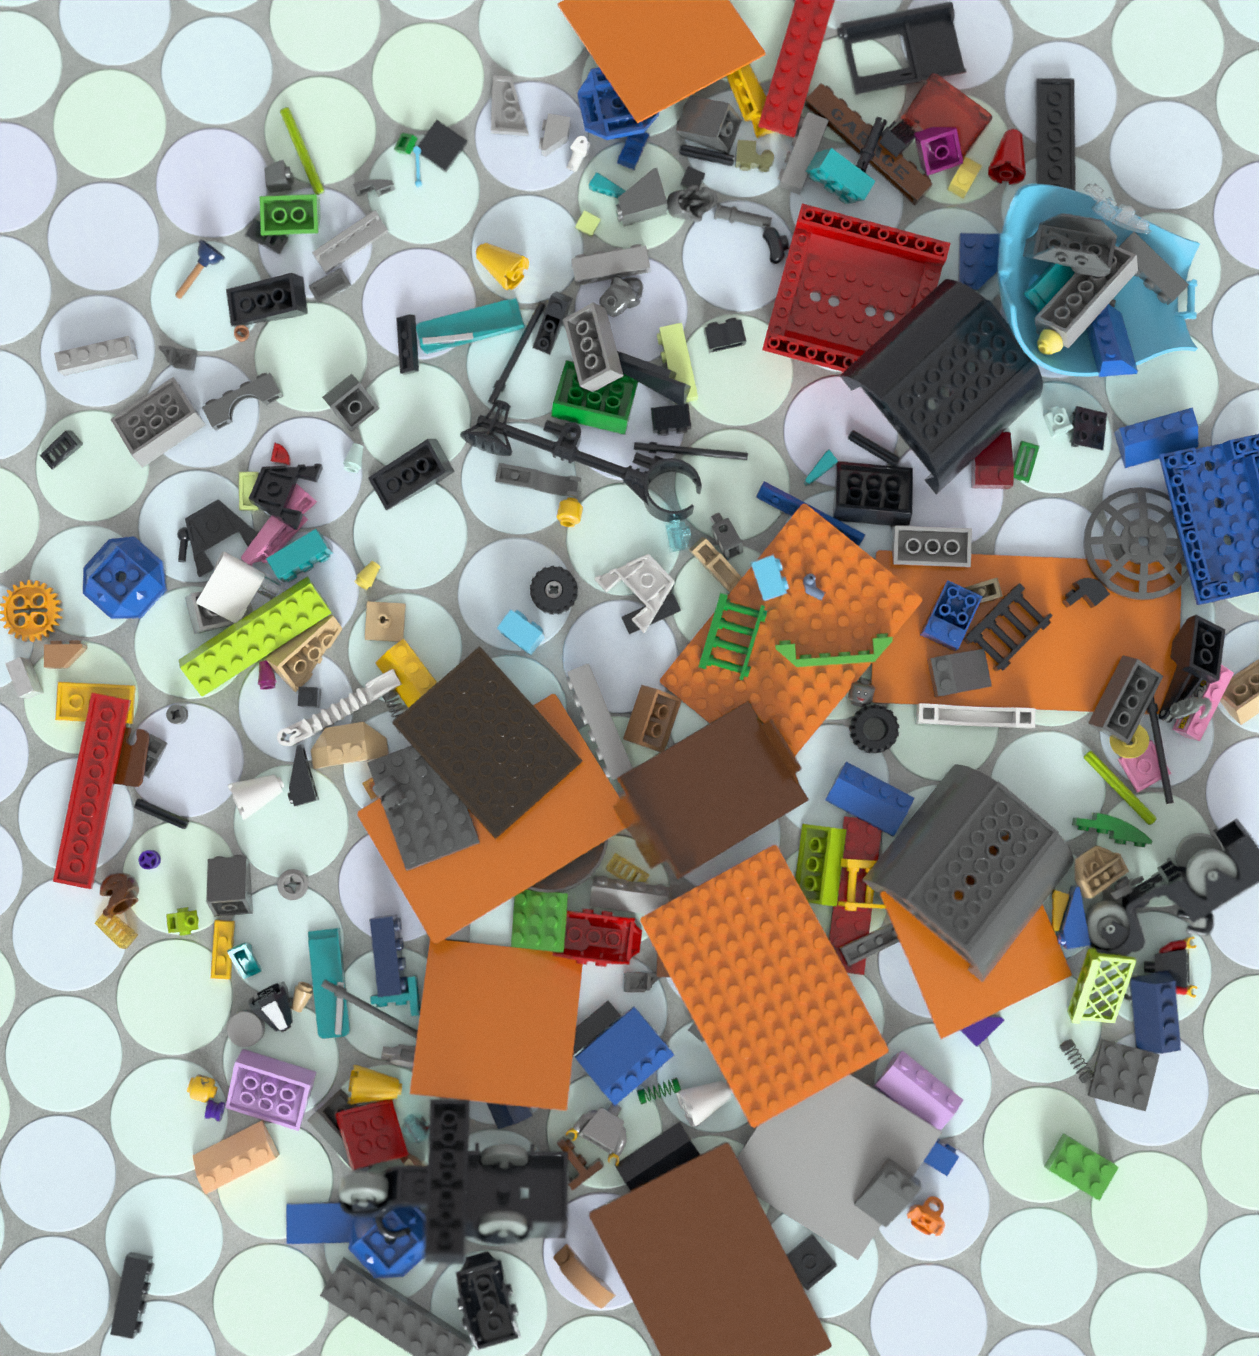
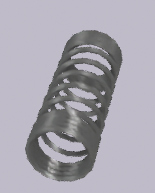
M394 689L384 694L382 698L384 699L385 703H389L387 705L388 708L393 707L389 710V712H394L391 715V717L397 718V716H400L401 714L395 716L393 715L403 710L404 708H400L394 711L391 710L401 705L402 703L392 706L389 705L399 700L400 698L387 701L398 695L396 693V690Z
M1069 1039L1063 1042L1059 1046V1048L1062 1050V1052H1065L1071 1049L1073 1046H1075L1071 1051H1068L1064 1055L1066 1056L1072 1051L1078 1050L1074 1055L1067 1058V1060L1072 1059L1076 1055H1080V1057L1072 1061L1070 1065L1074 1064L1078 1060L1083 1059V1061L1080 1064L1073 1067V1069L1078 1068L1082 1064H1086L1084 1068L1076 1072V1074H1078L1084 1069L1089 1068L1087 1072L1079 1076L1081 1083H1086L1090 1081L1092 1078H1094L1095 1075L1092 1072V1070H1090V1067H1087L1088 1063H1083L1085 1059L1081 1058L1082 1054L1078 1053L1079 1049H1075V1043L1072 1041V1039Z

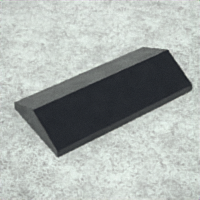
M678 1122L620 1160L619 1164L615 1165L631 1191L701 1154L681 1123Z

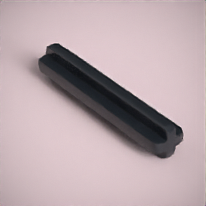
M682 144L679 153L682 156L727 166L734 165V155Z
M852 430L848 436V440L892 466L898 464L900 458L855 430Z
M137 799L134 804L135 809L181 829H186L189 825L188 819L144 800Z

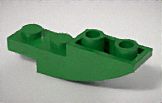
M1093 813L1092 820L1073 818L1072 825L1078 826L1077 830L1089 831V828L1097 829L1096 833L1108 834V831H1110L1109 839H1115L1114 843L1126 845V842L1129 841L1134 842L1133 846L1145 848L1146 844L1152 845V840L1141 830L1126 821L1110 815Z

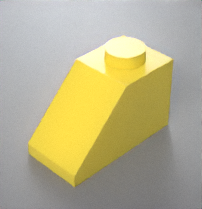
M965 157L963 164L959 167L947 190L964 199L982 165Z

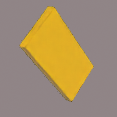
M58 682L55 720L86 722L91 694L98 693L131 700L127 724H133L136 686Z

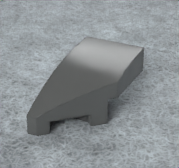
M624 972V992L649 991L652 985L662 977H657V973Z

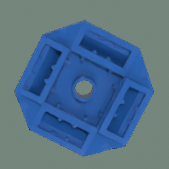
M599 67L591 69L587 79L577 93L585 131L605 140L644 133L659 116L658 112L637 124Z
M134 536L109 539L83 567V594L111 619L142 618L167 591L164 562ZM121 573L126 574V579L123 582L119 581Z
M398 1207L383 1217L384 1225L389 1230L396 1231L405 1227H409L411 1230L410 1235L393 1241H389L385 1236L381 1235L375 1224V1218L352 1217L350 1222L349 1250L374 1278L404 1277L424 1259L425 1213L420 1207Z

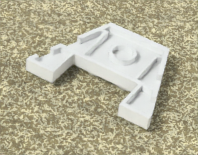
M650 554L633 560L623 567L615 568L605 575H599L594 578L606 593L622 580L643 602L646 607L632 618V621L643 633L647 631L675 583Z

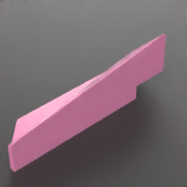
M296 484L286 508L301 511L304 514L317 501ZM271 515L241 556V559L251 566L253 563L260 561L268 563L266 558L281 550L308 519L303 515L298 529L294 530Z

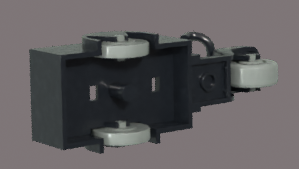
M475 1143V1150H468L466 1237H474L481 1242L498 1245L517 1244L531 1238L565 1239L568 1225V1152L534 1151L535 1144L530 1145L528 1152L522 1147L509 1144L489 1146L481 1152L479 1150V1143ZM398 1165L390 1167L379 1174L373 1172L347 1174L340 1180V1207L344 1213L353 1217L375 1218L378 1231L386 1238L397 1239L410 1235L411 1230L409 1227L396 1231L387 1229L384 1225L383 1217L398 1207H426L427 1166ZM520 1189H528V1199H520Z

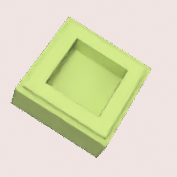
M584 210L575 228L592 237L601 219Z

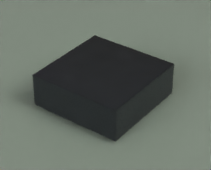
M688 166L680 185L687 188L692 185H698L700 188L706 173Z

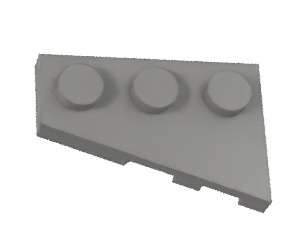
M493 75L491 133L528 136L529 132L523 119L524 116L519 106L512 77Z

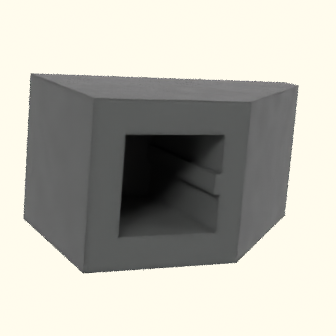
M279 160L264 168L266 188L269 193L292 190L291 184H294L293 172L290 171V167L285 164L284 160Z

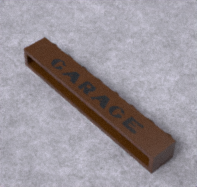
M820 83L806 98L804 106L814 115L828 119L827 127L860 156V150L864 148L873 126L869 123L866 124L857 111H852L847 107L846 101L836 97L829 86H824ZM878 141L874 151V158L870 160L869 165L913 205H916L931 189L933 185L931 179L926 174H921L917 170V166L911 161L908 162L902 153L895 157Z

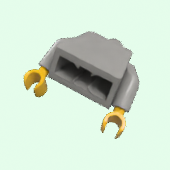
M611 1103L608 1110L600 1108L598 1111L591 1110L581 1115L573 1125V1128L566 1132V1136L569 1132H573L575 1137L572 1141H575L578 1135L608 1152V1163L612 1157H615L617 1159L615 1165H618L619 1155L622 1154L627 1142L626 1129L623 1126L624 1121L617 1117L622 1108Z

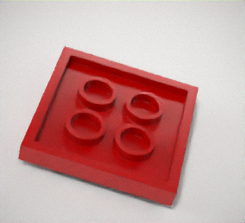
M392 1099L382 1100L335 1114L352 1171L408 1155Z

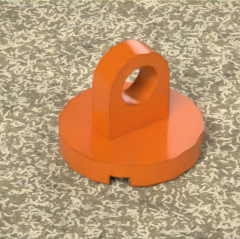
M931 1196L923 1205H913L907 1212V1218L911 1219L910 1223L912 1226L926 1235L933 1233L935 1236H939L945 1229L944 1220L940 1217L944 1210V1204L938 1197ZM929 1204H935L938 1207V1211L930 1209Z

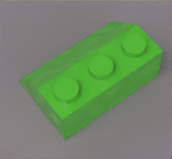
M317 194L259 196L261 235L319 233L321 213L320 198Z

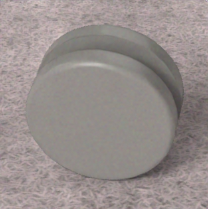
M242 1010L234 1014L227 1024L229 1039L240 1047H249L261 1040L265 1032L264 1021L252 1010Z

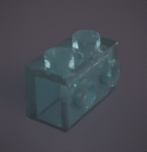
M680 520L670 521L669 525L665 526L669 553L687 550L689 547L688 540H691L689 526H685V522H680Z

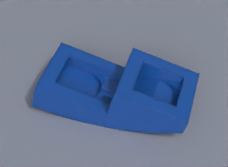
M644 132L628 136L617 163L635 170L650 134Z

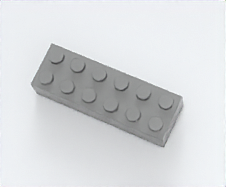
M1115 246L1111 269L1108 275L1096 277L1075 273L1035 317L1037 334L1040 335L1045 329H1052L1061 336L1063 346L1069 348L1137 273V255Z
M588 663L568 671L566 681L570 690L574 688L576 692L573 698L577 707L581 706L583 709V713L580 714L584 724H589L591 728L588 731L592 743L596 741L599 747L595 750L599 760L604 759L606 766L603 769L606 777H611L612 780H615L633 768Z

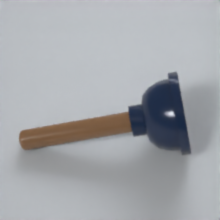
M202 239L199 241L197 250L199 256L198 263L175 294L179 299H182L204 267L207 268L209 264L216 265L225 259L222 253Z

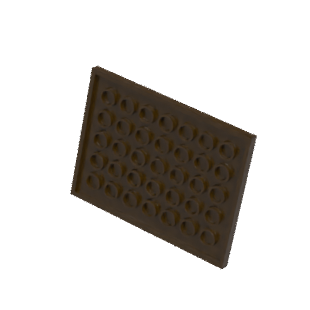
M480 646L392 722L397 730L495 839L583 762Z

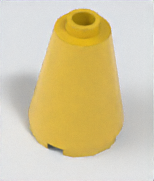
M489 243L480 244L476 249V259L505 290L508 291V288L513 290L525 277L522 273L524 269L528 270L529 260L525 256Z
M360 1065L352 1066L354 1070H351L348 1092H351V1097H348L349 1104L396 1099L398 1095H401L402 1083H399L398 1078Z

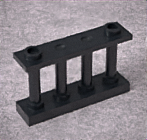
M1020 583L963 638L967 644L972 642L978 643L998 663L993 668L995 671L1005 670L1011 663L1009 660L1040 628L1044 630L1051 623L1049 619L1053 616L1049 613L1043 617L1023 597L1021 592L1025 588ZM1012 601L1018 602L1038 622L1031 631L1010 611L1008 606ZM999 615L1005 616L1025 636L1018 644L996 624L995 619ZM986 628L988 630L991 629L1011 649L1004 658L983 638L981 633Z

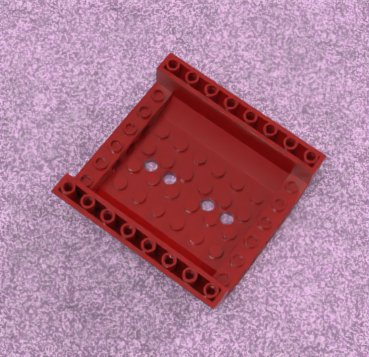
M802 203L762 350L844 372L938 286L951 243ZM814 292L819 293L821 299L817 302L810 298V295ZM832 297L837 298L839 305L831 306L829 299ZM872 307L875 309L876 314L868 316L865 313V309ZM891 312L894 315V319L886 321L884 313Z

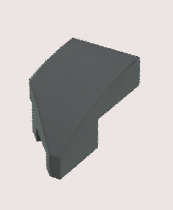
M159 345V350L163 352L167 362L174 368L194 371L197 352Z

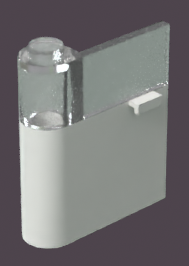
M223 551L216 562L214 572L196 603L236 623L287 589L285 588L286 584Z

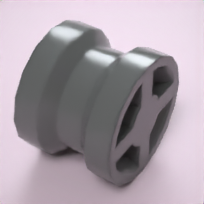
M172 705L167 709L166 717L173 724H183L188 719V711L183 706Z

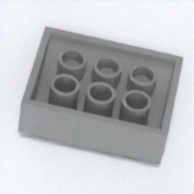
M174 377L110 419L130 454L142 468L205 426L199 413Z

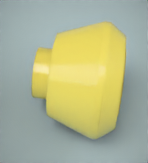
M1045 329L1040 333L1037 341L1038 350L1042 354L1051 355L1062 349L1063 340L1056 331Z

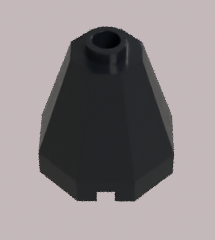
M281 982L280 986L278 983H275L257 993L258 998L254 999V997H251L248 1004L251 1010L274 1031L284 1032L291 1028L290 1024L293 1023L289 992L285 982Z

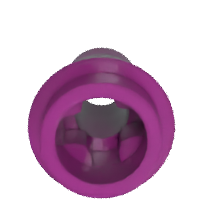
M267 660L260 661L258 675L260 689L269 690L275 688L277 681L272 667Z

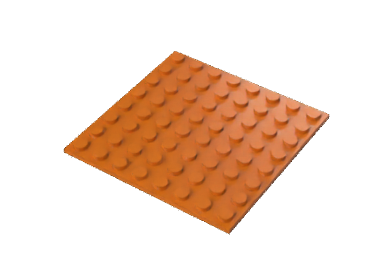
M563 0L557 3V6L637 124L766 55L762 46L729 0Z
M1006 834L1000 838L1003 841H1008L1009 835ZM990 846L988 849L989 854L996 856L997 849L994 846ZM967 875L965 878L966 884L973 886V877ZM958 890L954 891L953 896L955 900L961 901L963 898L962 893ZM880 892L940 1039L1072 976L1043 904L982 982L967 970L971 964L887 892Z
M430 939L409 1094L567 1111L583 964H577L576 960L553 956V951L443 940L438 944H434Z

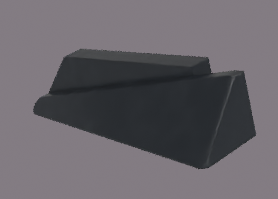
M617 351L622 372L676 404L680 406L685 405L691 386L674 380L676 372Z

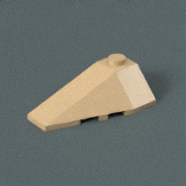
M330 615L277 648L266 660L286 684L296 692L298 687H302L313 675L311 672L317 663H321L323 660L321 658L327 648L332 646L342 627L336 618Z

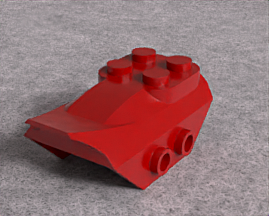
M582 908V912L567 910L564 952H553V956L576 960L577 964L587 965L588 961L595 962V966L607 967V964L630 965V959L640 953L642 930L635 924V918L613 916V912L602 911L601 914H595L592 909Z

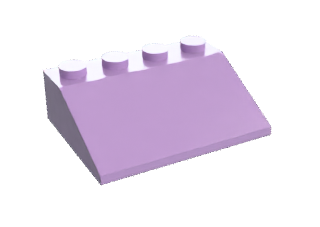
M242 1049L235 1062L225 1108L299 1131L312 1092L316 1072Z

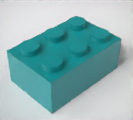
M833 148L816 152L805 170L810 175V179L820 182L824 185L826 191L836 194L839 197L838 199L844 204L864 201L876 182Z
M314 529L269 556L266 560L278 579L284 583L286 581L290 583L298 578L297 575L299 573L309 572L314 568V564L319 561L323 563L330 559V555L333 552L323 535L317 529Z

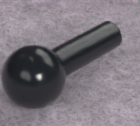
M182 527L177 532V537L180 540L178 562L185 563L187 545L190 539L187 527Z

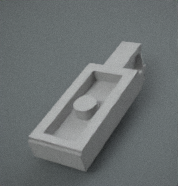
M401 1044L394 1048L383 1046L381 1060L389 1061L396 1065L413 1067L416 1047Z

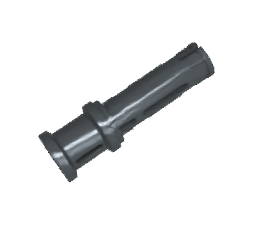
M718 202L714 214V220L719 218L727 220L729 223L736 221L762 228L770 227L772 217L740 211L735 206L732 208L722 206Z

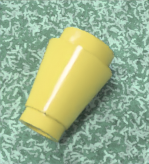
M371 561L356 575L354 582L365 590L372 587L381 568L380 565Z

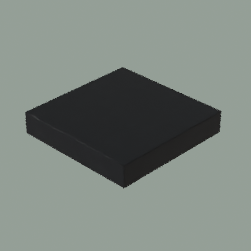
M436 119L418 144V147L421 148L420 155L444 172H447L468 142Z
M813 1234L787 1254L799 1281L807 1291L838 1266Z

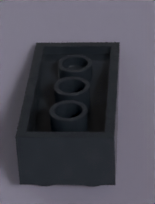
M294 273L226 289L232 327L294 318L308 314L304 279L302 276Z
M426 439L368 477L385 510L388 511L440 482L455 471L438 440Z

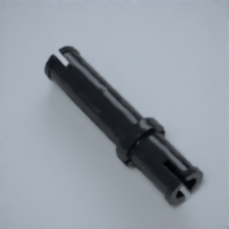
M876 117L865 146L860 150V157L856 166L864 173L867 171L870 160L874 158L875 148L887 124L885 119L881 122L882 117Z

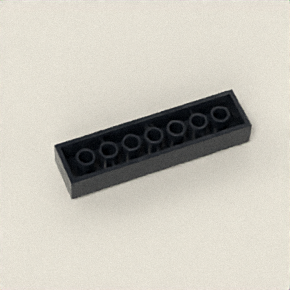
M430 1099L424 1264H465L470 1100Z

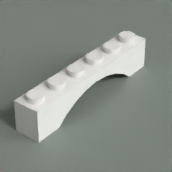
M919 703L916 705V724L1031 729L1035 728L1036 708L971 707Z

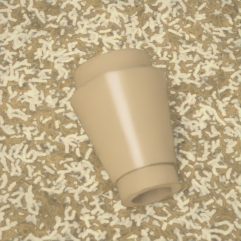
M299 982L295 986L292 1010L302 1012L313 994L312 985L306 982Z

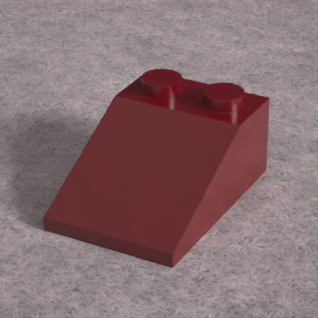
M1002 432L972 461L971 488L1010 489L1013 486L1014 464L1011 432Z

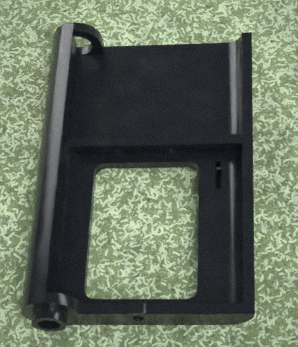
M949 1L840 23V27L837 28L838 39H842L854 94L857 95L966 73L954 27L955 14L953 3ZM901 35L909 67L863 77L858 75L852 44Z

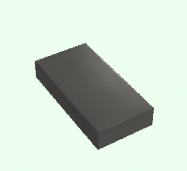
M339 268L308 287L319 304L351 286L342 268Z

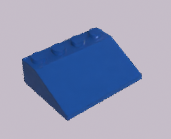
M632 1007L577 1054L575 1058L601 1091L616 1106L672 1058L674 1053L635 1007Z

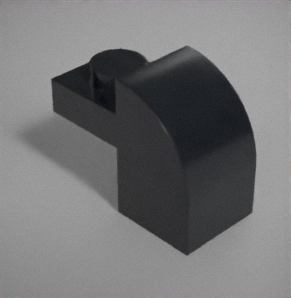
M1083 578L1072 584L1076 591L1073 588L1064 595L1066 599L1062 603L1067 608L1083 597L1092 608L1108 597L1110 593L1098 580Z

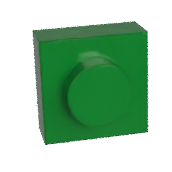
M401 133L394 150L400 154L410 155L418 138L413 134Z

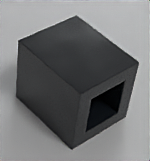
M298 687L297 706L320 708V688Z

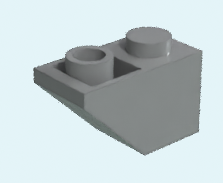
M548 113L547 120L544 119L542 131H545L544 138H540L539 142L542 156L549 155L568 142L571 126L570 117Z

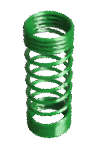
M678 1078L671 1079L672 1084L668 1080L669 1090L663 1081L664 1092L658 1083L659 1094L655 1085H653L654 1096L650 1087H648L649 1097L644 1088L637 1090L640 1104L647 1103L646 1097L651 1102V1095L656 1101V1093L661 1099V1091L664 1097H666V1090L671 1095V1088L675 1094L679 1092L681 1087Z

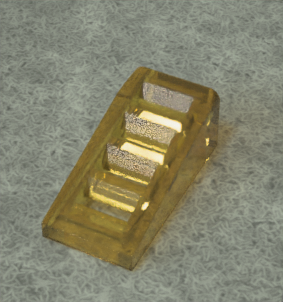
M617 853L613 855L606 866V870L614 876L631 882L640 873L641 876L637 882L645 883L650 875ZM619 861H621V863L619 864V866L617 867V869H616V871H615V870H614L615 867L617 866V864L619 863ZM625 865H628L624 873L620 874ZM634 869L635 871L628 879V875L630 874L631 870Z
M102 913L94 924L119 948L127 949L138 934L116 915L104 926L103 924L108 918ZM116 923V926L110 931V928ZM120 929H122V931L118 934V936H116V933H117Z

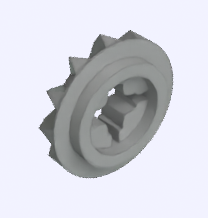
M290 869L280 875L277 888L285 899L297 900L307 892L309 881L301 871ZM291 879H294V882H301V884L295 887V893L292 887H285V885L291 883Z

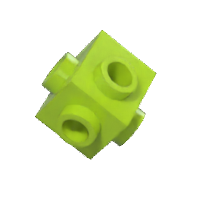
M189 907L178 908L176 913L166 914L168 933L179 932L180 936L190 935L191 930L199 929L197 910L189 911Z

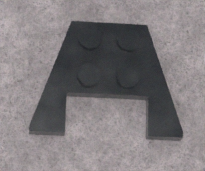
M301 464L297 467H287L286 465L262 467L249 496L250 503L297 530L303 514L301 511L288 509L286 506L298 478L317 482L323 469L322 464H314V466Z
M219 499L185 518L198 577L215 569L205 553L207 549L237 532L240 533L249 547L258 534Z

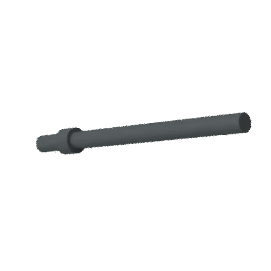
M326 979L323 981L321 986L333 992L334 996L351 1002L417 1039L418 1031L347 992L346 988L341 985L336 986Z

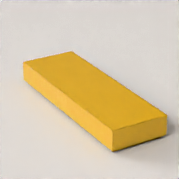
M214 921L211 978L231 979L232 959L227 950L233 948L235 921Z

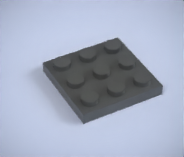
M1101 1039L1093 1072L1095 1076L1091 1080L1088 1096L1146 1112L1160 1055Z

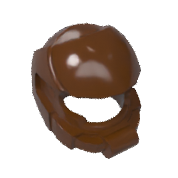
M110 874L103 880L100 886V896H111L107 907L103 910V915L107 918L124 913L138 902L139 885L130 874Z

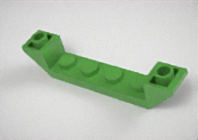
M888 633L876 634V638H872L873 654H870L869 650L858 651V655H850V652H838L839 656L831 657V653H821L819 658H811V654L800 655V659H796L795 644H791V640L779 641V645L775 646L776 650L796 667L875 662L891 644L893 637H888Z

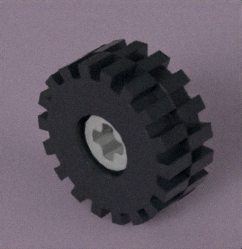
M560 566L542 568L543 570L538 571L531 580L530 595L533 603L542 612L550 615H559L567 612L569 608L573 607L578 597V586L574 576L570 571ZM550 586L559 587L557 595L549 593Z

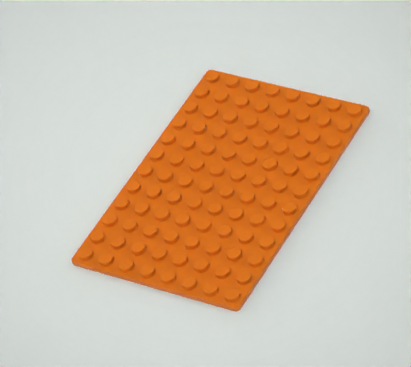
M802 504L756 560L758 561L773 555L775 559L779 558L783 569L779 571L781 578H786L789 589H786L787 594L764 601L753 567L751 566L728 595L727 599L731 600L730 602L756 610H760L761 605L765 606L764 610L768 611L765 622H760L748 666H751L748 678L744 677L743 680H740L741 673L711 665V667L707 666V669L698 667L714 613L660 678V683L678 698H681L685 704L709 723L749 701L758 718L764 724L770 719L773 720L794 756L797 755L848 693L852 683L857 682L872 662L796 667L776 650L775 645H779V641L791 640V644H795L796 659H800V655L811 654V658H819L821 653H831V657L839 656L838 652H850V655H858V651L869 650L870 654H873L872 638H876V634L888 633V637H894L922 602L921 596L807 504ZM807 574H813L816 577L817 588L825 592L822 600L805 592L803 579ZM729 609L728 611L724 610L722 615L725 621L752 629L755 628L757 621L756 617ZM725 628L718 629L716 635L721 640L748 648L752 636ZM718 646L717 648L713 647L711 652L714 658L741 666L744 665L746 658L745 654Z
M551 694L533 706L583 762L497 839L488 832L468 809L480 843L406 871L385 810L381 804V799L379 798L357 813L434 944L443 941L625 829L613 808L620 800V797L555 694Z
M776 845L768 847L641 917V924L752 1127L761 1125L888 1053L889 1049Z

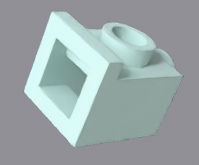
M1059 406L1047 410L1048 413L1044 416L1051 438L1073 429L1065 408L1059 409ZM1057 416L1060 417L1061 422L1056 421Z

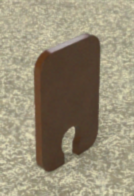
M126 727L114 784L139 787L144 778L150 735L146 730L137 729L136 743L130 745L129 736L132 728Z

